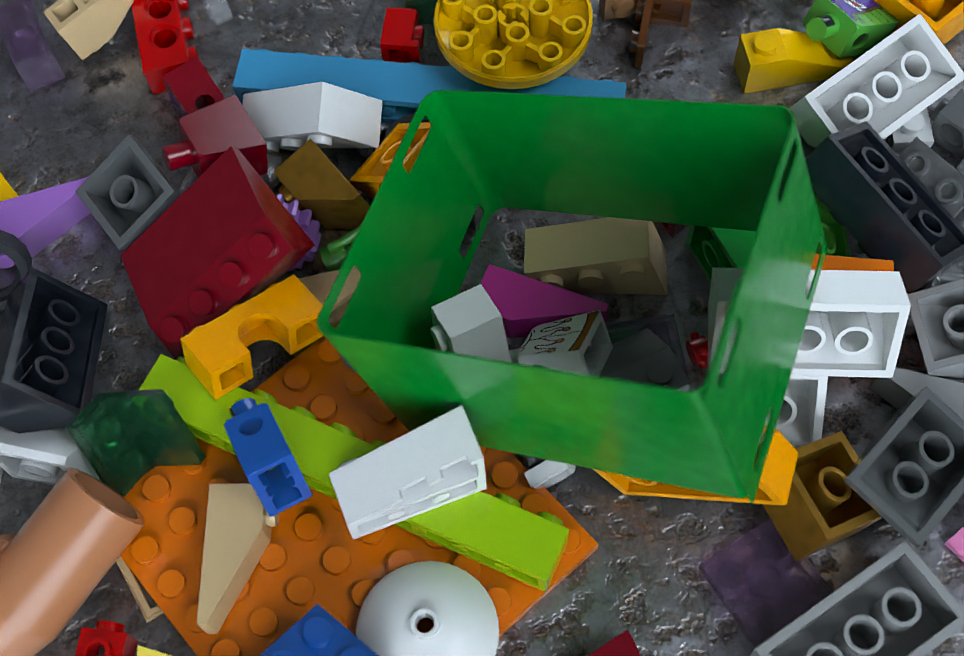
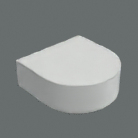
M545 460L526 471L524 475L531 487L539 489L544 486L548 488L569 477L575 471L576 466Z

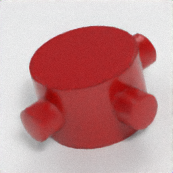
M698 332L690 333L691 339L686 341L688 356L694 365L699 364L700 369L708 367V340L704 335L699 336Z

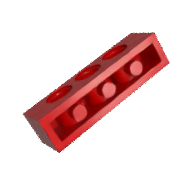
M134 0L132 3L142 70L153 95L168 92L163 75L195 57L199 58L196 46L190 47L189 40L195 39L191 19L184 16V12L190 10L188 0Z

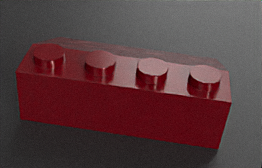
M231 145L120 256L149 327L174 359H177L178 356L184 357L180 340L182 337L188 335L197 326L205 325L225 314L233 306L244 303L264 292L267 287L274 284L315 244L235 145Z

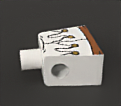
M597 310L538 325L531 330L522 347L509 350L511 363L599 377L613 346L601 311Z

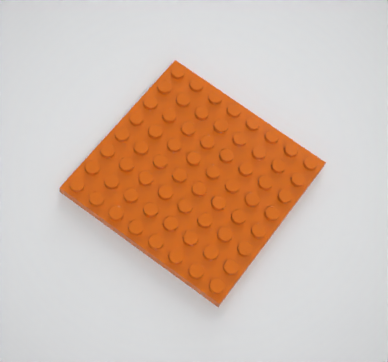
M325 336L319 338L255 388L272 395L278 401L277 404L288 409H292L293 406H299L310 411L316 416V421L330 427L332 423L342 424L354 431L356 438L370 444L372 440H378L387 444L410 432L365 381L343 362L341 354ZM192 437L120 494L145 519V524L120 557L197 656H260L316 604H319L356 636L360 610L373 587L395 569L421 561L448 563L465 570L477 579L486 589L495 606L500 637L598 549V543L544 486L539 489L530 486L524 475L528 469L512 452L479 446L484 457L487 488L482 490V492L494 497L496 493L508 495L521 504L520 508L536 515L539 511L550 513L561 519L564 523L563 526L569 529L568 544L547 592L395 525H390L353 540L339 501L309 488L313 495L312 497L280 512L278 526H272L271 541L219 632L217 634H207L197 625L209 485L250 483L238 457L196 437ZM422 618L418 621L416 629L421 633H428L433 629L434 621L430 618Z

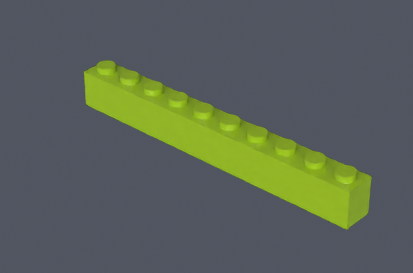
M160 354L133 398L146 416L236 455V452L223 426L226 420L232 418L230 414L231 406L244 398L254 399L257 405L267 403L308 487L336 500L338 498L329 473L337 470L342 463L354 458H360L386 444L378 440H372L370 444L358 439L354 431L339 423H332L330 427L316 421V416L302 407L293 406L292 409L281 406L277 404L278 401L272 395L259 389H254L253 393L237 387L215 400L187 367L185 358L182 356H178L174 360ZM482 491L393 524L544 592H547L569 539V529L563 526V521L558 517L543 511H539L537 515L520 508L521 504L508 495L496 493L494 497Z

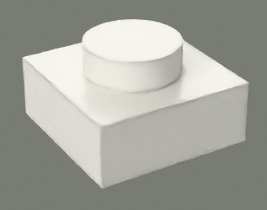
M927 108L887 137L889 147L893 151H903L915 137H918L928 147H932L934 137Z

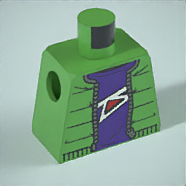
M815 0L802 20V24L806 28L810 39L822 42L839 57L863 55L891 35L899 21L874 0Z

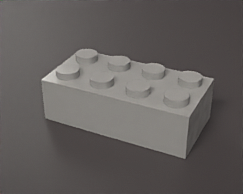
M905 540L758 646L749 656H925L964 627V609Z

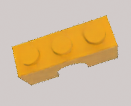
M292 275L279 283L270 285L264 292L248 301L233 306L225 314L211 322L197 326L188 335L182 337L180 340L186 365L212 397L217 400L254 378L250 351L247 349L251 344L261 340L275 341L292 355L324 336L317 327V317L323 305L295 275Z

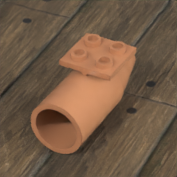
M68 468L18 533L0 535V656H35L55 640L145 524L144 517L129 501L88 473L75 468Z

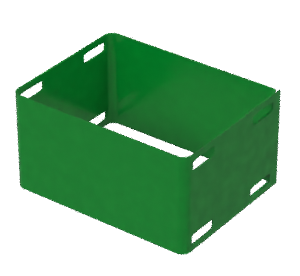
M459 90L433 91L421 100L321 308L317 317V327L410 432L462 405L479 446L734 498L748 496L753 504L827 253V245L794 114L789 108L781 105ZM426 116L431 124L430 130L411 171L407 173L403 167V161L423 118ZM479 205L483 211L482 219L463 258L459 252L460 245ZM502 208L756 231L743 276L737 282L706 381L701 388L695 391H683L434 350V339L430 332V328L433 327L431 307L458 294L491 216ZM821 240L822 248L806 298L805 289L819 241ZM356 266L361 273L359 282L338 326L334 328L329 323L330 314L349 273ZM737 320L738 327L720 385H718L721 366ZM769 409H771L766 431L754 467V460L759 446V442L762 436V432L765 426Z

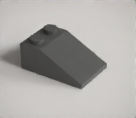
M927 386L899 406L875 434L843 480L915 548L920 547L964 493V420Z

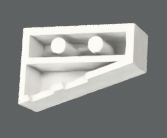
M325 82L243 95V107L267 143V152L279 153V149L297 151L309 139L319 148H377L379 146L382 100Z
M481 284L431 307L433 327L430 328V332L434 339L435 350L511 362L502 316Z
M462 405L360 458H354L342 463L337 470L329 473L353 540L487 489L484 457Z

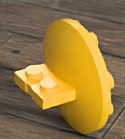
M438 0L434 12L435 36L445 59L465 77L494 88H529L558 78L579 61L589 44L592 33L593 13L590 0Z

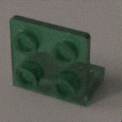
M162 389L98 393L66 427V430L101 481L123 497L127 495L150 466L200 465L206 458L197 444L196 437L188 429L176 410L173 400Z

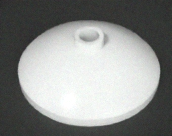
M421 561L395 569L373 587L360 610L357 620L356 637L379 656H496L499 643V623L491 597L481 583L472 575L448 563ZM422 618H430L434 621V627L428 633H421L416 629L418 621Z

